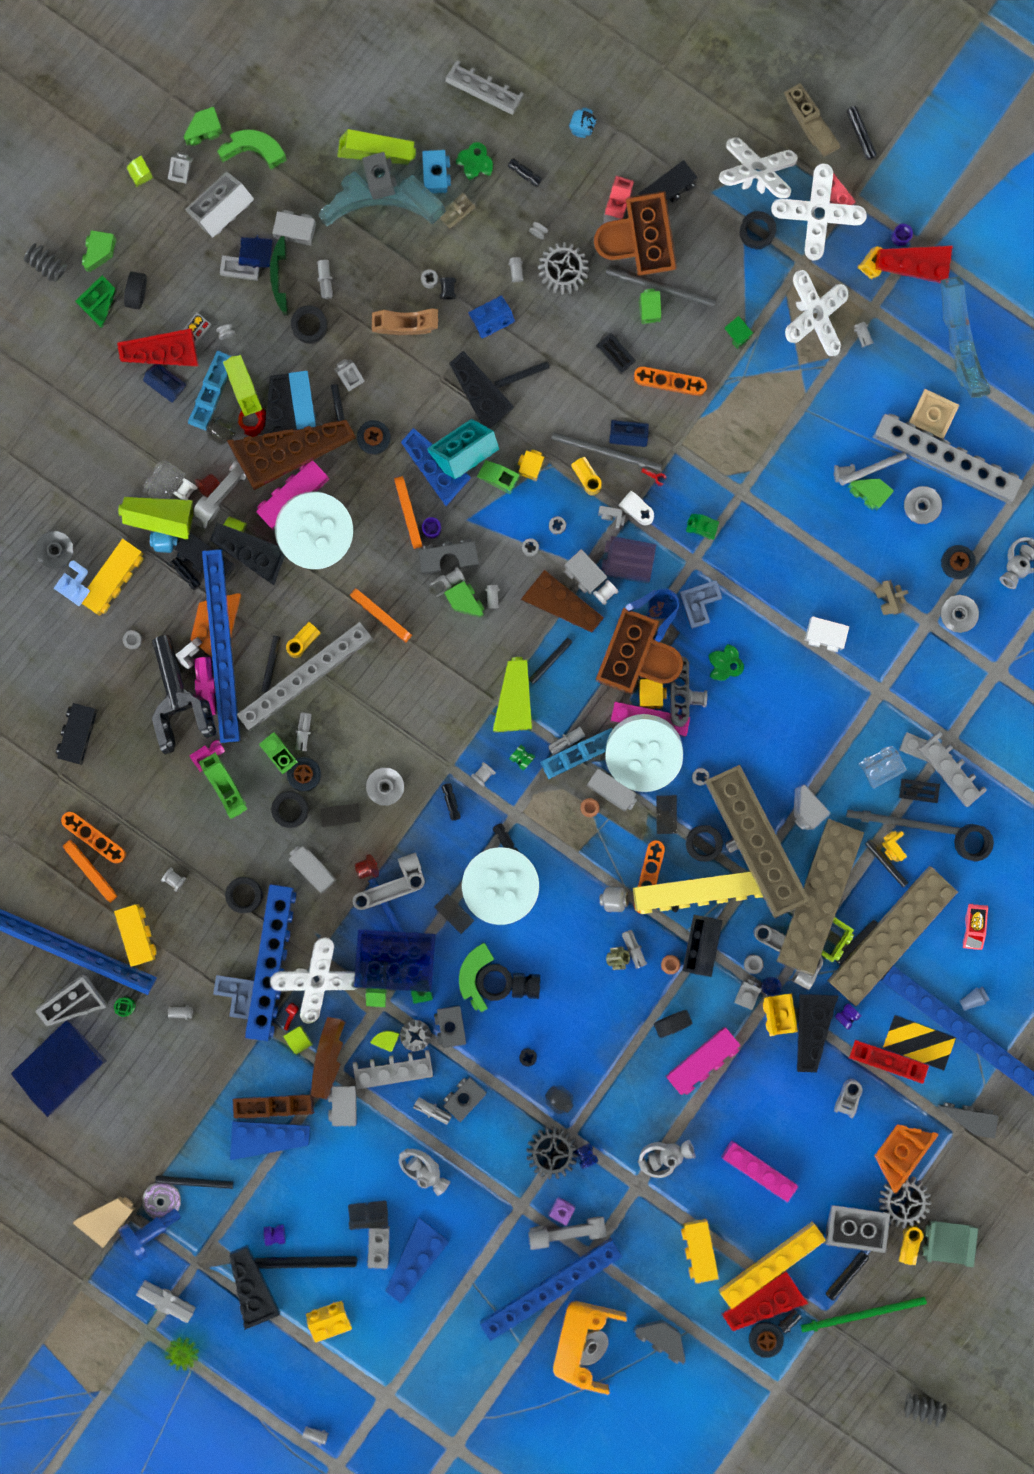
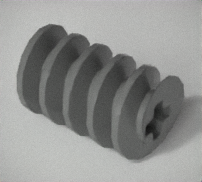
M34 243L27 250L24 261L30 263L32 268L36 267V271L42 272L44 277L48 276L50 282H57L63 276L67 264L65 263L60 266L61 259L54 261L55 254L48 257L50 251L47 249L42 252L44 246L40 245L37 248V244Z
M911 1393L907 1394L904 1405L906 1418L912 1413L913 1420L920 1416V1422L923 1423L925 1418H928L929 1425L935 1420L936 1427L945 1420L948 1408L946 1403L941 1405V1402L937 1401L934 1404L932 1399L928 1401L925 1397L919 1399L918 1395L915 1394L912 1397Z

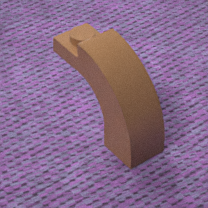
M431 308L412 313L381 310L372 313V332L419 335L431 333V330L438 329V309Z

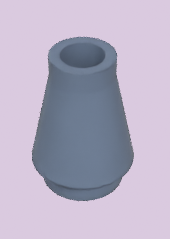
M982 986L975 988L959 1001L965 1011L985 1005L990 999Z

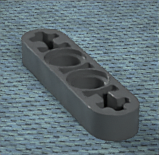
M681 656L683 668L677 679H682L685 685L678 686L675 680L670 683L671 722L678 727L686 725L689 719V661L684 656ZM682 696L685 699V702L678 703L676 702L675 697ZM679 709H682V710H681V717H683L682 720H679V717L677 716V715H678V712H679Z

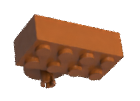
M665 191L627 197L626 204L629 218L608 221L602 224L595 233L594 245L597 252L608 260L635 257L638 276L675 270L677 268Z
M623 608L596 677V682L632 695L638 676L659 684H668L676 680L681 674L683 660L675 648L653 640L659 621L634 611L629 612L626 608Z

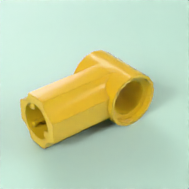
M582 457L571 464L586 493L597 495L601 490L602 482L586 457ZM591 481H595L598 484V487L596 489H590L588 487V483Z
M308 622L293 639L288 641L286 649L289 656L292 658L301 657L321 632ZM293 644L300 645V650L297 653H292L290 647Z
M914 1224L913 1227L907 1225L903 1230L904 1237L898 1260L908 1265H916L920 1243L923 1240L922 1231ZM912 1230H916L918 1232L917 1236L913 1239L909 1238V1233Z

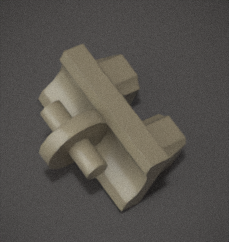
M462 193L437 215L451 230L472 212L476 206Z
M891 580L882 582L883 585L878 586L874 590L878 598L888 597L889 603L881 605L883 615L902 613L898 598L901 604L906 603L904 595L909 594L908 590L902 591L901 586L897 585L895 586L897 593H895Z

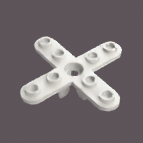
M732 138L727 141V149L742 165L722 171L719 175L720 182L729 186L743 182L742 189H747L752 185L753 179L757 178V190L761 194L764 193L766 187L776 197L787 198L790 196L791 188L775 171L797 163L798 157L793 151L786 150L760 158L741 139Z
M820 164L814 170L811 201L778 199L772 204L771 208L773 215L777 218L808 221L805 255L810 260H818L824 254L827 223L857 226L863 224L867 218L866 211L861 206L830 203L833 170L828 164ZM817 207L825 210V215L822 218L814 216V210Z
M799 270L793 276V283L802 300L796 302L798 310L800 309V311L804 312L786 327V338L791 343H797L815 328L825 352L829 356H836L840 352L841 344L828 316L847 301L848 290L845 285L838 284L819 298L808 273L804 270ZM813 313H817V318L813 317Z
M321 938L315 943L309 972L304 968H298L296 972H277L270 980L275 990H305L300 1017L307 1024L313 1023L319 1018L325 990H355L363 982L361 974L356 971H329L334 944L329 938ZM318 975L320 980L315 982L313 977Z

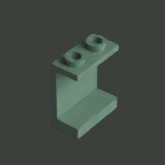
M929 1220L928 1225H925L924 1236L927 1237L926 1244H923L922 1256H925L924 1259L927 1262L934 1260L974 1267L978 1228L972 1225Z

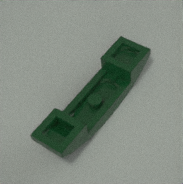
M281 236L277 241L271 258L270 281L273 295L280 311L284 316H288L286 293H280L279 260H286V240L284 236Z

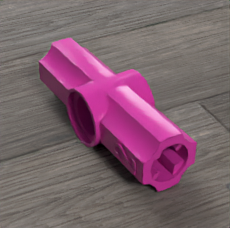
M211 657L194 659L196 695L208 700L212 715H217Z

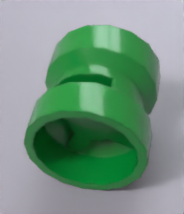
M520 745L509 759L513 763L516 762L519 768L524 771L535 756L532 753L526 752L525 747Z
M122 997L114 1004L115 1013L121 1017L131 1015L136 1009L135 1001L130 997Z

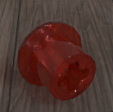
M211 473L202 480L195 479V484L199 491L207 498L220 485L217 478Z
M371 854L366 855L365 860L355 863V870L360 879L371 875L375 878L379 876L378 866Z

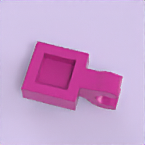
M215 740L209 749L205 745L189 756L201 772L203 771L199 763L201 760L215 752L217 755H221L225 752V749L219 740Z

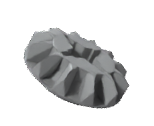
M419 1020L407 1022L400 1032L401 1043L406 1049L411 1051L423 1050L431 1039L429 1027ZM420 1028L419 1037L423 1041L415 1039L411 1043L412 1035L408 1031L415 1033Z

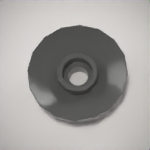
M49 531L43 534L38 539L35 547L39 562L51 569L67 565L74 552L70 538L59 531ZM55 547L59 549L57 554L52 552Z

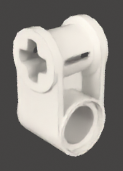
M630 491L618 505L641 525H649L654 520L652 508L643 502L633 491ZM649 512V519H642L641 513L646 514Z

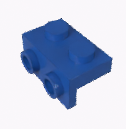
M502 295L468 312L482 339L515 322L511 309Z

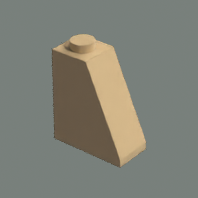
M118 1197L79 1217L73 1224L103 1248L135 1208L128 1198Z

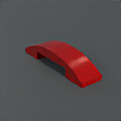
M858 1040L854 1041L849 1056L850 1059L922 1084L929 1065Z

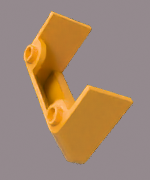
M580 1301L571 1302L566 1309L554 1360L553 1372L555 1376L579 1388L609 1395V1385L592 1381L591 1372L586 1368L579 1367L588 1329H602L607 1317L626 1321V1313Z

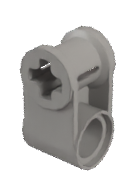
M848 1079L844 1082L836 1101L834 1112L837 1113L839 1111L849 1115L850 1118L854 1117L862 1094V1086L858 1081ZM856 1084L857 1091L849 1093V1085Z

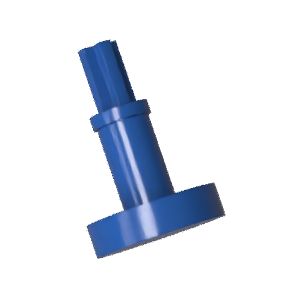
M173 1209L161 1218H154L153 1221L135 1233L127 1224L119 1228L118 1231L132 1255L140 1262L147 1257L142 1246L161 1233H165V1228L181 1219V1216L176 1209Z

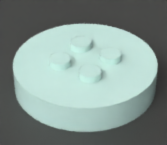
M304 492L291 498L281 508L275 523V536L279 548L290 561L303 568L322 569L335 564L346 554L352 542L353 524L347 509L336 498L322 492Z
M649 714L634 715L621 721L611 731L606 744L607 767L614 779L628 789L639 792L661 789L668 785L680 771L683 761L682 741L676 729L663 718Z
M504 847L488 849L478 854L467 866L462 880V893L468 908L481 920L497 925L510 924L523 918L533 908L539 892L538 875L530 860L520 852Z

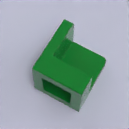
M739 316L724 328L733 339L732 344L736 349L753 335V332Z

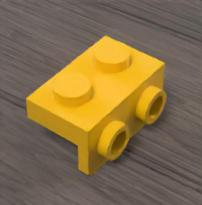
M891 831L884 837L885 841L881 843L886 849L884 853L891 861L900 862L907 857L896 843V840L904 835L902 831Z
M792 993L765 997L763 1010L767 1016L766 1029L769 1035L775 1036L798 1032Z
M342 1301L331 1303L328 1306L315 1309L306 1314L307 1325L315 1343L352 1330Z

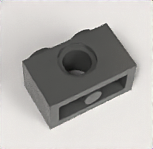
M384 152L363 157L364 169L373 200L396 194L394 187L397 186L395 176H391L390 172L393 169L391 159L387 158ZM384 173L383 177L377 178L379 174Z
M460 1005L437 1009L434 1018L435 1024L440 1026V1033H437L439 1044H443V1048L466 1045ZM453 1022L455 1030L447 1032L444 1028L445 1023Z
M464 1077L457 1084L459 1089L454 1094L450 1092L444 1099L446 1103L443 1107L460 1122L487 1094L471 1077L468 1079ZM467 1093L469 1101L461 1103L458 1099L459 1094Z

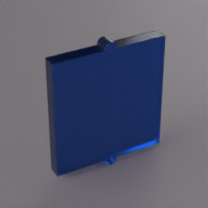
M241 237L238 265L252 266L253 268H270L273 240L259 237Z

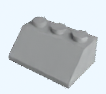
M225 172L192 202L185 211L213 238L229 222H232L243 209L248 208L254 198L241 182L228 172Z
M801 785L795 789L794 817L797 820L794 822L802 830L814 829L831 813L805 785Z
M832 1205L824 1244L886 1253L890 1213Z

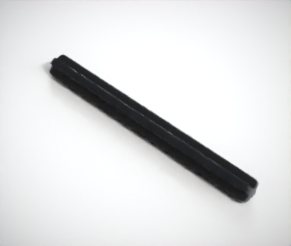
M356 1256L254 1258L259 1269L345 1268L357 1266Z

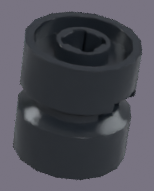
M513 973L512 998L527 996L528 999H539L540 974L525 976L524 973Z

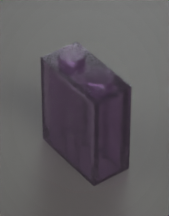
M611 536L610 541H606L604 552H608L607 560L603 559L601 570L605 571L604 574L607 577L649 584L657 544Z

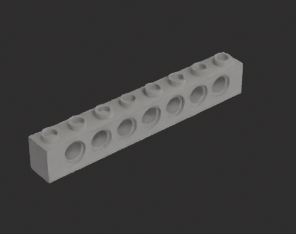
M890 413L888 415L884 414L873 435V438L1008 504L1013 502L1022 484V480L1019 479L1018 475L1012 472L1006 473L996 464L989 465L984 462L985 460L982 457L976 455L973 457L967 454L968 451L961 447L954 448L950 446L951 443L947 440H938L933 437L932 433L925 430L920 431L912 423H903L899 421L897 416ZM898 428L901 431V436L893 435L892 429ZM911 436L918 439L917 445L910 443L909 438ZM927 445H933L935 453H929L926 448ZM944 453L952 455L953 459L951 462L944 459ZM962 461L969 464V470H964L961 467ZM984 470L987 477L981 478L978 475V471ZM996 478H1001L1003 480V487H999L996 485Z
M359 622L247 706L237 716L246 728L252 731L370 642L372 637Z

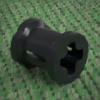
M440 278V299H456V278Z
M525 1048L521 1051L519 1059L522 1065L529 1067L535 1064L537 1056L534 1050ZM526 1052L529 1055L533 1054L531 1062L523 1060Z

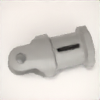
M456 566L454 571L438 577L430 585L438 581L444 583L445 590L437 594L436 597H438L454 585L466 580L458 566Z

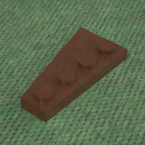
M545 570L521 598V601L529 603L591 633L604 619L602 615Z

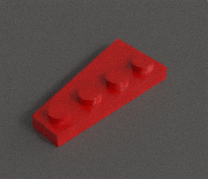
M953 246L880 249L877 251L875 270L946 284L948 283Z
M191 328L117 343L120 362L199 367Z
M785 1270L737 1306L723 1312L722 1316L732 1331H735L763 1319L774 1317V1315L793 1310V1308L807 1305L808 1303Z

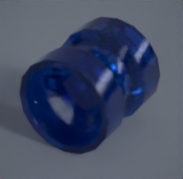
M766 977L763 979L761 989L764 994L773 997L780 993L782 985L777 978Z
M591 1143L574 1151L581 1160L579 1163L581 1169L599 1162L597 1156L593 1155Z

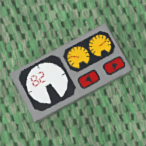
M196 313L183 330L192 329L196 346L211 328L212 324Z

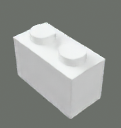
M811 617L804 641H808L810 646L820 647V645L827 646L829 651L838 652V650L844 649L849 626Z

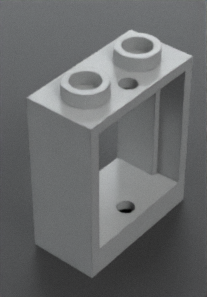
M600 769L596 770L586 785L623 811L631 810L637 801L635 799L636 793Z
M297 846L290 852L291 857L288 860L320 893H324L337 880L305 846L301 848Z

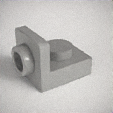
M183 152L174 154L170 161L168 180L187 183L190 164L193 162V158L188 157V154Z
M350 359L340 361L337 367L334 368L348 391L365 382L354 362Z
M605 506L599 507L598 515L602 516L601 519L613 521V518L617 519L615 530H619V527L624 525L625 515H622V509Z
M198 637L176 654L179 663L187 669L195 664L192 656L199 651L198 646L203 643Z
M749 979L747 983L742 981L734 1003L753 1010L759 992L761 993L762 990L758 988L759 983Z

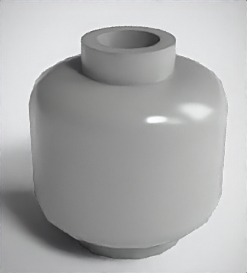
M607 887L603 894H600V905L604 906L607 912H623L625 907L629 905L628 892H625L622 887Z

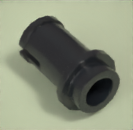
M795 1309L782 1321L779 1320L778 1327L785 1334L787 1332L790 1333V1329L802 1319L800 1314L792 1319L798 1313Z

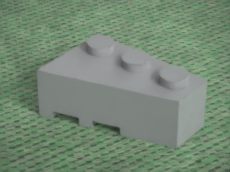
M84 973L40 1004L35 1012L46 1026H50L98 1009H104L107 1006V1002Z

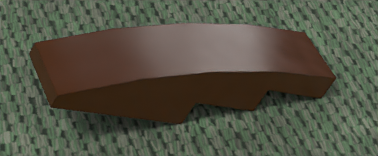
M331 1017L326 1019L315 1057L311 1087L312 1097L327 1100L341 1065L337 1062V1058L343 1045L339 1038L346 1023L342 1019Z
M311 1094L234 1098L233 1114L234 1118L314 1114V1099Z

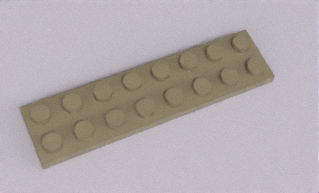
M738 765L705 781L706 786L773 917L777 918L809 903L810 900L741 766Z
M831 819L827 820L803 886L810 901L795 909L776 962L809 975H814L864 832Z
M929 866L827 981L857 1007L958 891Z

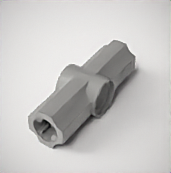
M146 1280L136 1295L153 1304L160 1312L168 1315L171 1314L186 1323L189 1322L196 1309L195 1306L178 1298L179 1296L165 1288L161 1289Z

